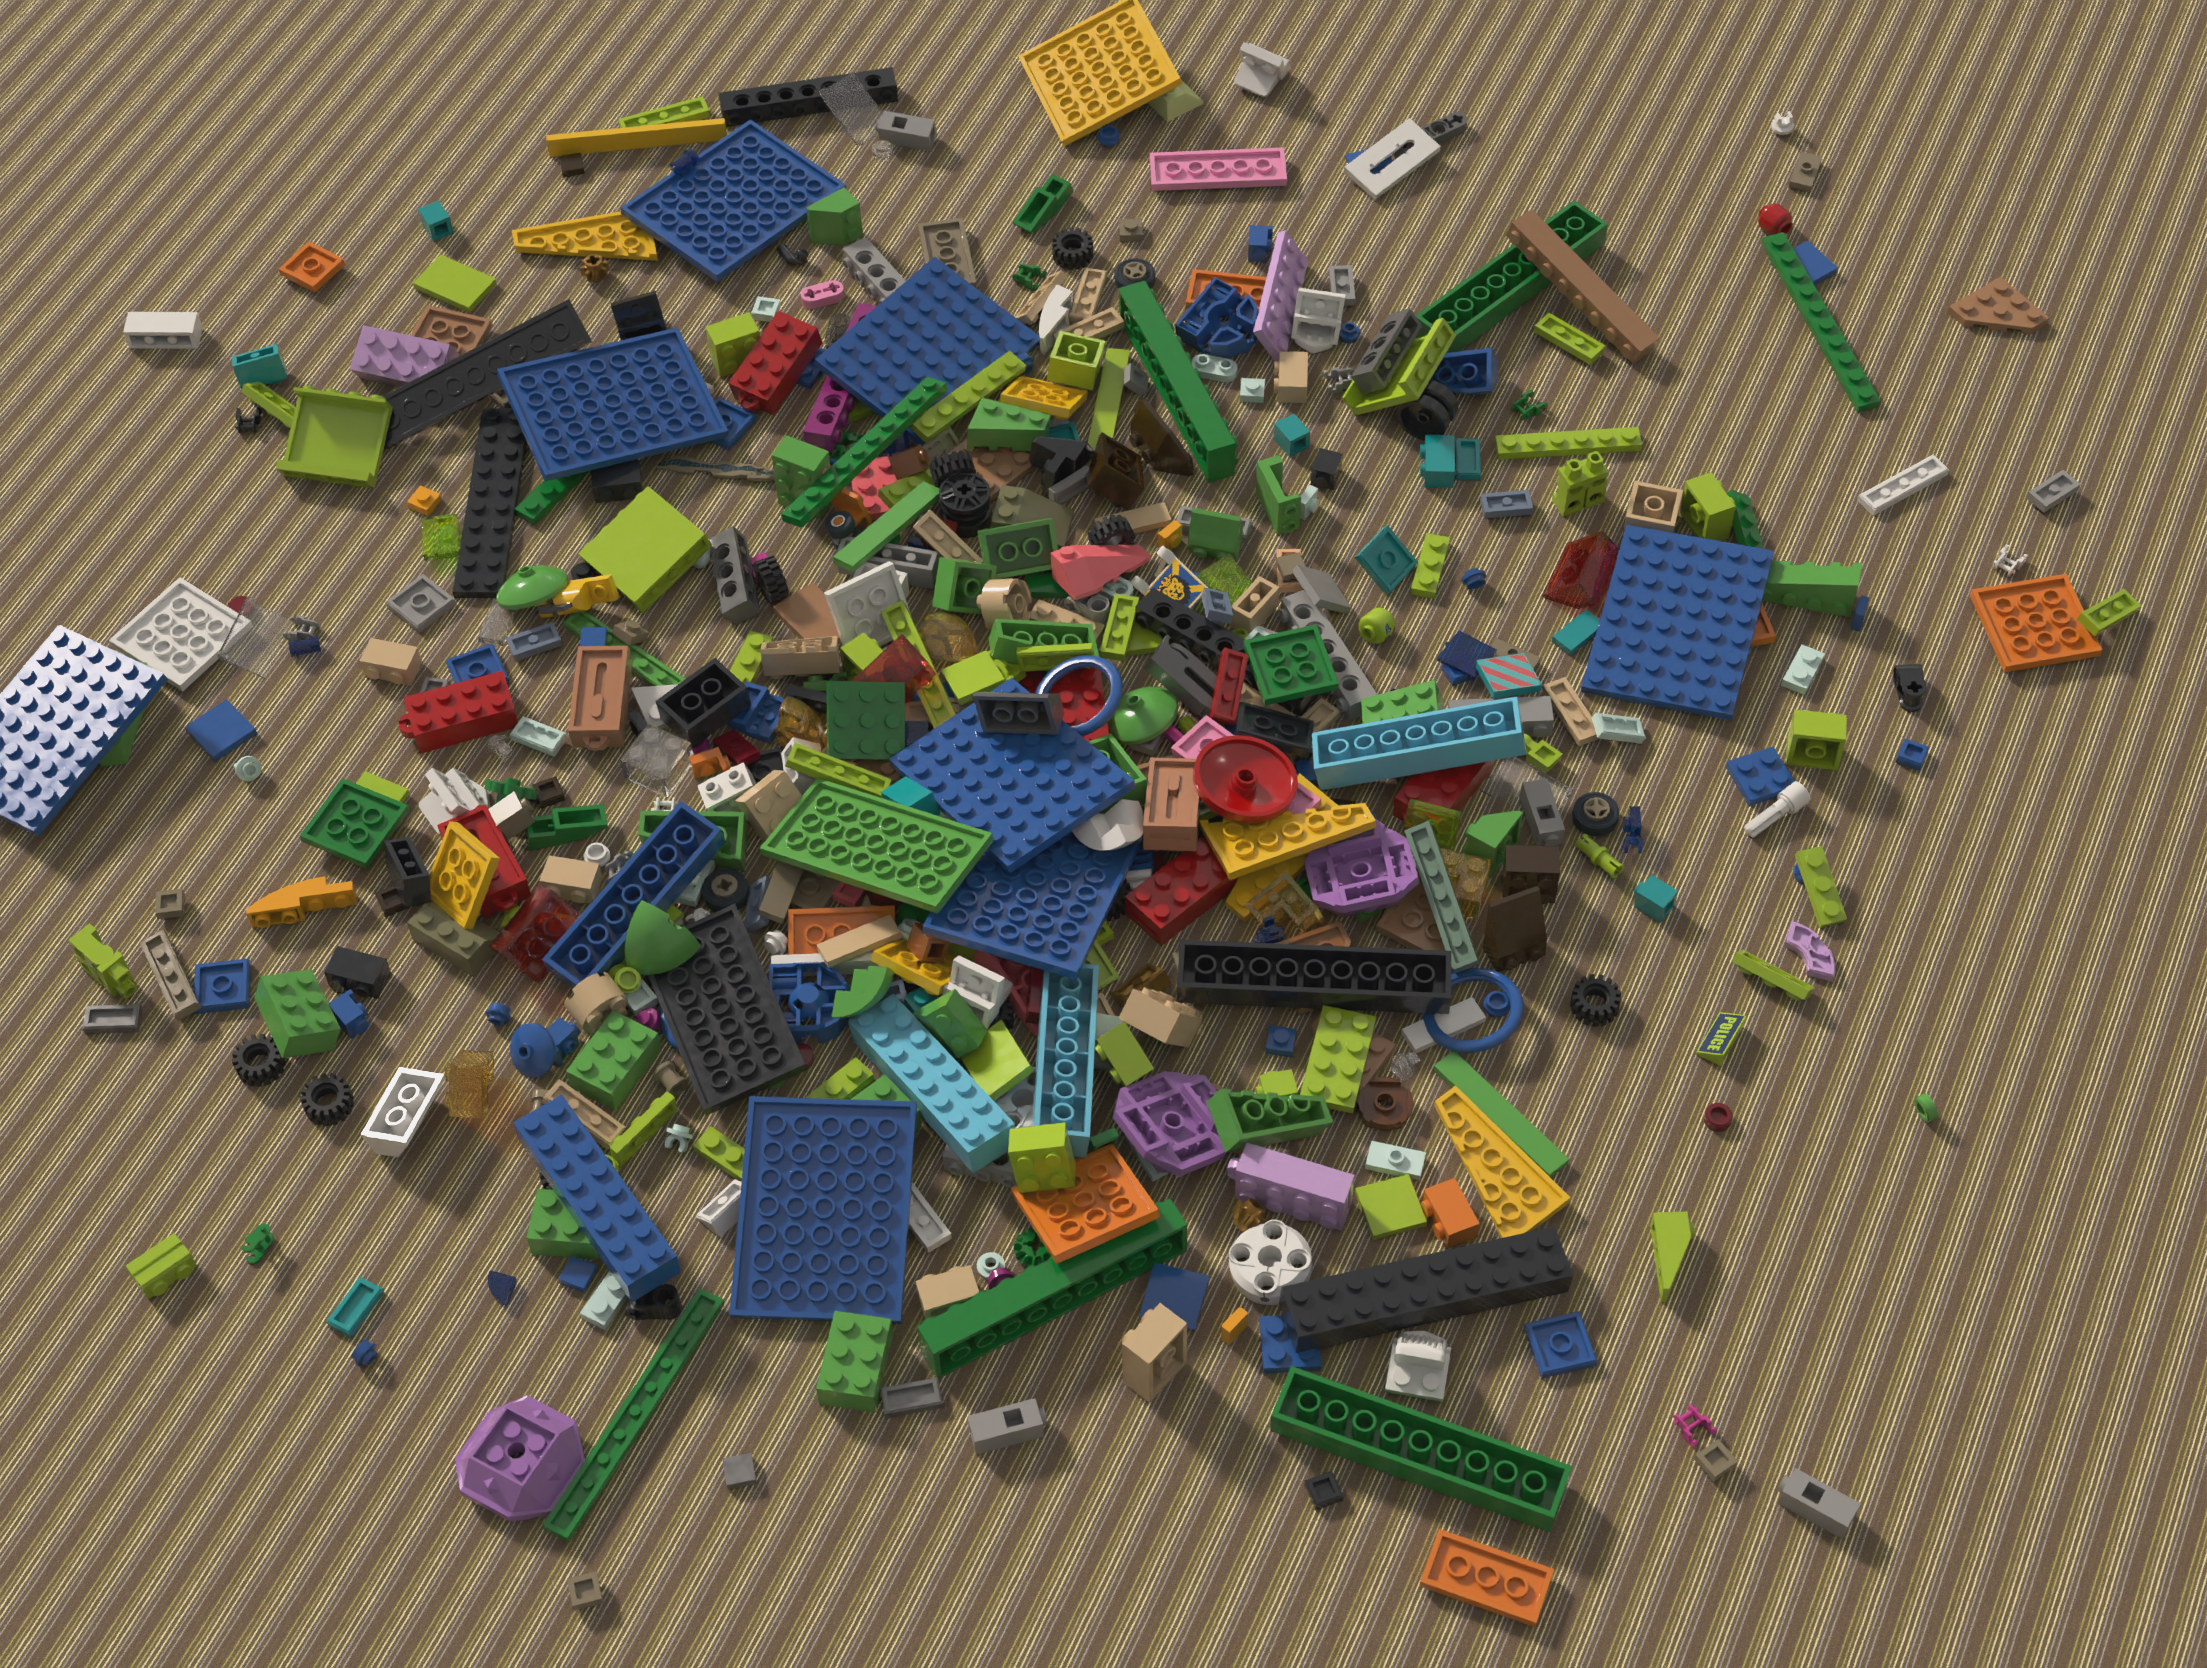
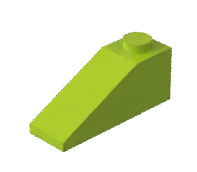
M1688 1211L1656 1212L1652 1216L1650 1229L1661 1302H1667L1688 1251L1690 1239L1695 1237L1694 1223L1689 1222Z

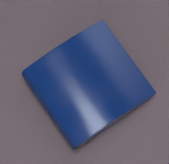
M746 682L745 685L748 688L751 705L726 724L752 738L771 744L776 737L774 732L776 725L783 718H788L794 708V705L791 703L792 700L771 695L767 687Z
M1154 1263L1139 1317L1142 1318L1149 1309L1154 1310L1161 1303L1187 1323V1329L1196 1331L1210 1276Z

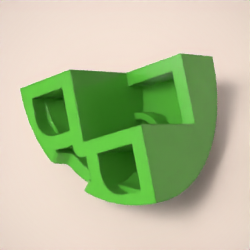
M641 900L633 914L627 931L625 942V961L627 967L636 969L641 975H652L680 966L700 948L699 942L687 928L675 925L674 922L670 921L669 914Z
M868 966V970L854 969L851 991L836 990L832 1017H853L874 1007L888 991L894 976V970L880 966Z

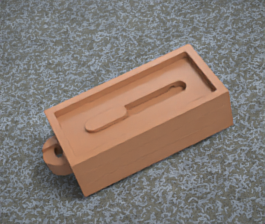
M578 646L568 732L574 748L586 747L589 751H603L607 747H624L633 661L628 646Z
M1150 757L1143 821L1144 850L1197 851L1201 798L1193 784V769L1196 759Z

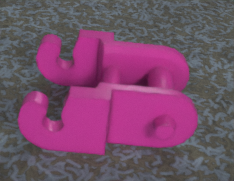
M1692 1405L1688 1406V1412L1682 1416L1677 1414L1673 1416L1674 1424L1678 1425L1683 1431L1682 1437L1692 1448L1697 1447L1698 1442L1695 1439L1692 1440L1690 1430L1697 1425L1704 1426L1712 1435L1717 1433L1716 1427H1711V1420L1706 1415L1702 1417L1698 1409ZM1693 1417L1696 1421L1688 1426L1684 1421Z

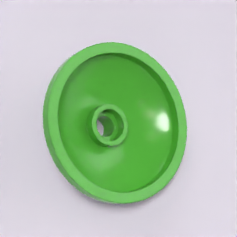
M544 565L524 566L518 572L511 575L500 587L496 600L501 608L509 610L532 607L559 594L567 586L569 579L567 573L558 567Z
M1154 686L1142 687L1127 693L1121 698L1120 704L1112 718L1107 721L1109 734L1111 733L1117 742L1123 745L1141 744L1156 738L1171 726L1177 716L1178 702L1175 696L1165 688Z

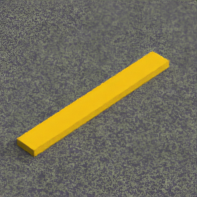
M721 118L546 135L549 156L556 157L575 153L588 154L713 142L727 136L725 119Z

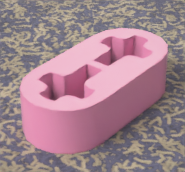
M835 280L808 286L801 291L802 305L807 309H816L835 304L844 298L843 284Z

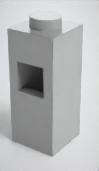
M883 111L881 119H878L875 128L879 134L880 142L931 151L937 135L934 119L890 111Z
M1548 779L1523 782L1519 799L1535 845L1555 847L1558 844H1562L1565 827Z
M1035 1398L967 1416L968 1428L976 1455L1044 1437L1043 1426L1048 1425L1045 1410L1043 1407L1038 1408Z
M1795 1468L1791 1477L1787 1475L1783 1477L1777 1489L1781 1493L1779 1505L1841 1539H1844L1861 1505L1856 1500Z

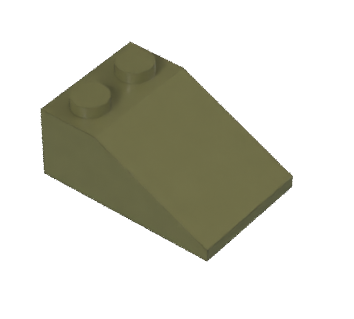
M1001 485L991 525L992 528L1052 518L1058 550H1060V548L1066 546L1074 511L1026 488Z

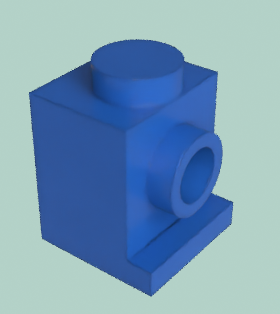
M1250 225L1248 261L1266 262L1267 253L1272 252L1273 226Z
M351 989L328 1003L338 1025L350 1039L364 1033L369 1028L370 1024L365 1018L368 1013L365 1007L356 1001Z
M559 1017L547 1030L555 1044L556 1055L554 1063L561 1067L564 1064L562 1059L566 1055L571 1054L577 1044H579L578 1036L581 1034V1031L574 1023H567Z

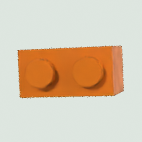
M1455 1178L1424 1189L1423 1201H1421L1422 1210L1426 1217L1431 1218L1434 1224L1435 1236L1439 1241L1442 1240L1447 1249L1478 1237L1480 1223Z

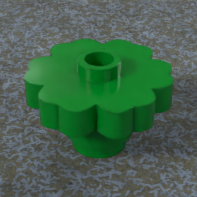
M507 777L505 781L486 779L484 788L497 793L495 804L513 792L521 799L525 797L536 800L538 794L537 788L520 785L521 780Z

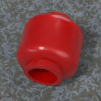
M1778 203L1764 206L1758 214V225L1768 235L1782 232L1786 235L1792 228V215Z

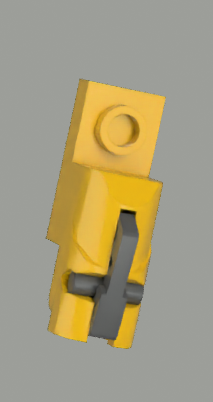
M609 574L568 581L567 586L559 594L536 606H538L540 617L548 618L587 611L594 604L616 601L620 596L613 576Z

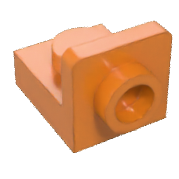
M719 747L689 756L695 779L710 776L718 771L723 773L731 768L727 755L722 756Z

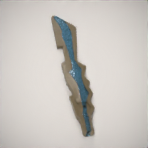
M678 454L656 465L658 470L688 474L700 471L711 473L713 477L743 478L747 479V481L756 482L775 481L774 471L767 467H757L753 464H742L741 462L731 464L723 460L717 464H712Z

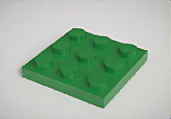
M1317 624L1243 641L1245 653L1249 655L1248 661L1264 706L1339 689V682Z
M827 681V755L837 759L889 760V758L905 749V683Z
M342 778L299 836L301 842L368 869L383 849L384 841L391 838L410 810L407 804Z

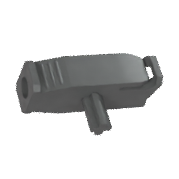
M1167 634L1143 668L1177 697L1178 703L1181 701L1193 713L1202 718L1206 715L1209 717L1217 676L1183 646L1172 643L1169 646L1168 641L1171 637Z

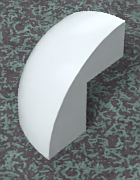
M1121 799L1105 814H1096L1072 832L1080 842L1095 850L1120 849L1132 844L1143 834V811L1139 801Z

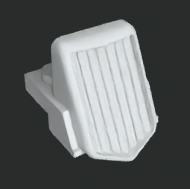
M1243 42L1240 48L1243 63L1234 82L1235 85L1261 97H1268L1279 80H1282L1290 70L1289 60L1254 44Z
M1305 288L1298 289L1291 338L1295 340L1298 346L1314 354L1329 350L1333 345L1338 344L1345 294Z
M431 768L425 774L430 782L428 786L431 792L419 802V808L438 834H440L438 824L486 804L488 809L490 808L489 791L470 780L465 773L452 768L444 774Z
M958 956L953 960L950 982L944 986L942 996L956 989L988 1030V1027L999 1013V1008L1011 993L1013 984L1005 979V977Z
M1426 1331L1400 1333L1398 1338L1393 1340L1385 1392L1443 1402L1451 1347H1447V1341Z

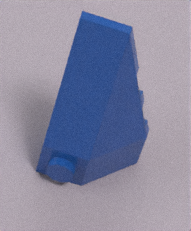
M1492 348L1446 353L1430 380L1443 384L1454 393L1465 395L1492 393L1498 383L1499 360Z

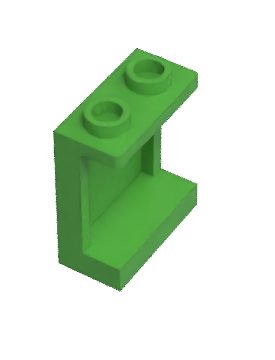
M1280 455L1257 461L1256 495L1277 535L1299 529L1301 514V496L1299 494L1285 496L1282 491L1283 461Z

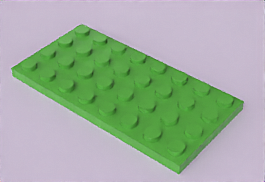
M817 778L762 844L760 851L763 856L938 914L994 839L990 832Z

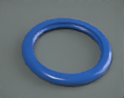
M1084 655L1063 661L1043 678L1036 690V693L1048 694L1061 677L1080 668H1096L1106 674L1111 685V692L1107 703L1095 717L1083 724L1071 727L1082 737L1095 732L1109 721L1116 712L1122 698L1123 682L1120 672L1110 661L1098 656Z
M1470 968L1456 974L1451 973V988L1470 981H1486L1499 986L1510 1000L1511 1009L1506 1023L1490 1036L1476 1040H1459L1450 1037L1439 1028L1434 1014L1422 1013V1019L1427 1032L1436 1043L1446 1049L1459 1053L1484 1052L1502 1044L1516 1031L1524 1012L1523 997L1513 981L1500 972L1485 968Z

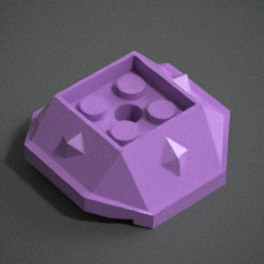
M1376 820V828L1315 849L1309 853L1304 861L1314 906L1327 909L1341 918L1365 912L1371 913L1374 910L1399 905L1407 893L1419 884L1407 838L1396 831L1386 828L1378 820Z
M1164 1071L1120 1088L1113 1119L1131 1141L1132 1147L1136 1148L1143 1159L1149 1161L1158 1173H1173L1180 1177L1224 1159L1226 1155L1207 1101L1217 1093V1090L1205 1075L1193 1074V1076L1178 1072Z
M528 1395L488 1411L455 1458L461 1495L510 1522L528 1520L539 1516L541 1518L548 1517L585 1461L576 1421ZM517 1453H524V1455L520 1458H512Z

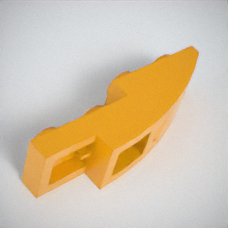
M324 876L281 888L248 907L246 914L252 928L293 924L305 921V912L308 911L316 912L322 909L344 908L350 905H357L358 897L352 881L328 884Z

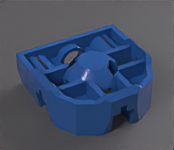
M1214 277L1175 324L1176 335L1181 338L1182 342L1203 354L1233 358L1241 353H1247L1258 340L1253 333L1258 307L1251 296L1247 295L1244 298L1236 288ZM1229 316V321L1221 322L1220 318ZM1243 330L1251 334L1252 338L1246 340L1240 331ZM1208 342V348L1206 349L1204 346Z
M823 962L769 964V982L780 1007L781 998L790 997L788 1002L789 1013L783 1014L795 1042L802 1043V1037H806L808 1034L811 1037H817L818 1043H826L840 1036L848 1024L849 1017H832L836 990L850 991L848 983L840 972L833 968H828ZM808 969H813V972H817V984L804 983L803 972H808ZM799 1002L803 1005L802 1011L795 1007ZM807 1017H812V1020H816V1025H803L802 1020L807 1021Z

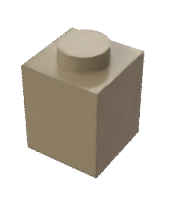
M515 792L488 809L496 826L509 839L535 822L531 814L534 810L532 805L525 797L521 799Z

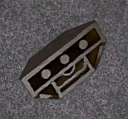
M1144 398L1139 399L1131 421L1129 440L1132 446L1138 448L1142 453L1144 461L1147 464L1150 463L1155 471L1188 477L1193 475V458L1185 451L1181 442L1150 403Z

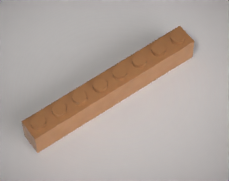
M1532 209L1511 223L1506 234L1510 242L1522 251L1526 258L1557 287L1559 292L1563 293L1573 303L1576 309L1580 310L1589 319L1592 325L1596 326L1605 335L1609 342H1612L1621 351L1625 358L1634 365L1653 351L1660 337Z

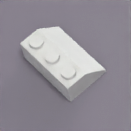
M399 1067L361 1134L376 1154L399 1157L405 1150L446 1079L444 1074Z

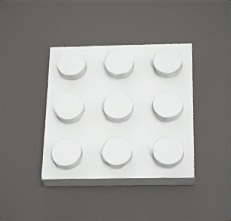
M890 561L824 592L842 646L862 633H865L870 639H875L880 646L892 641L893 638L880 611L901 600L905 602L908 608L894 564Z

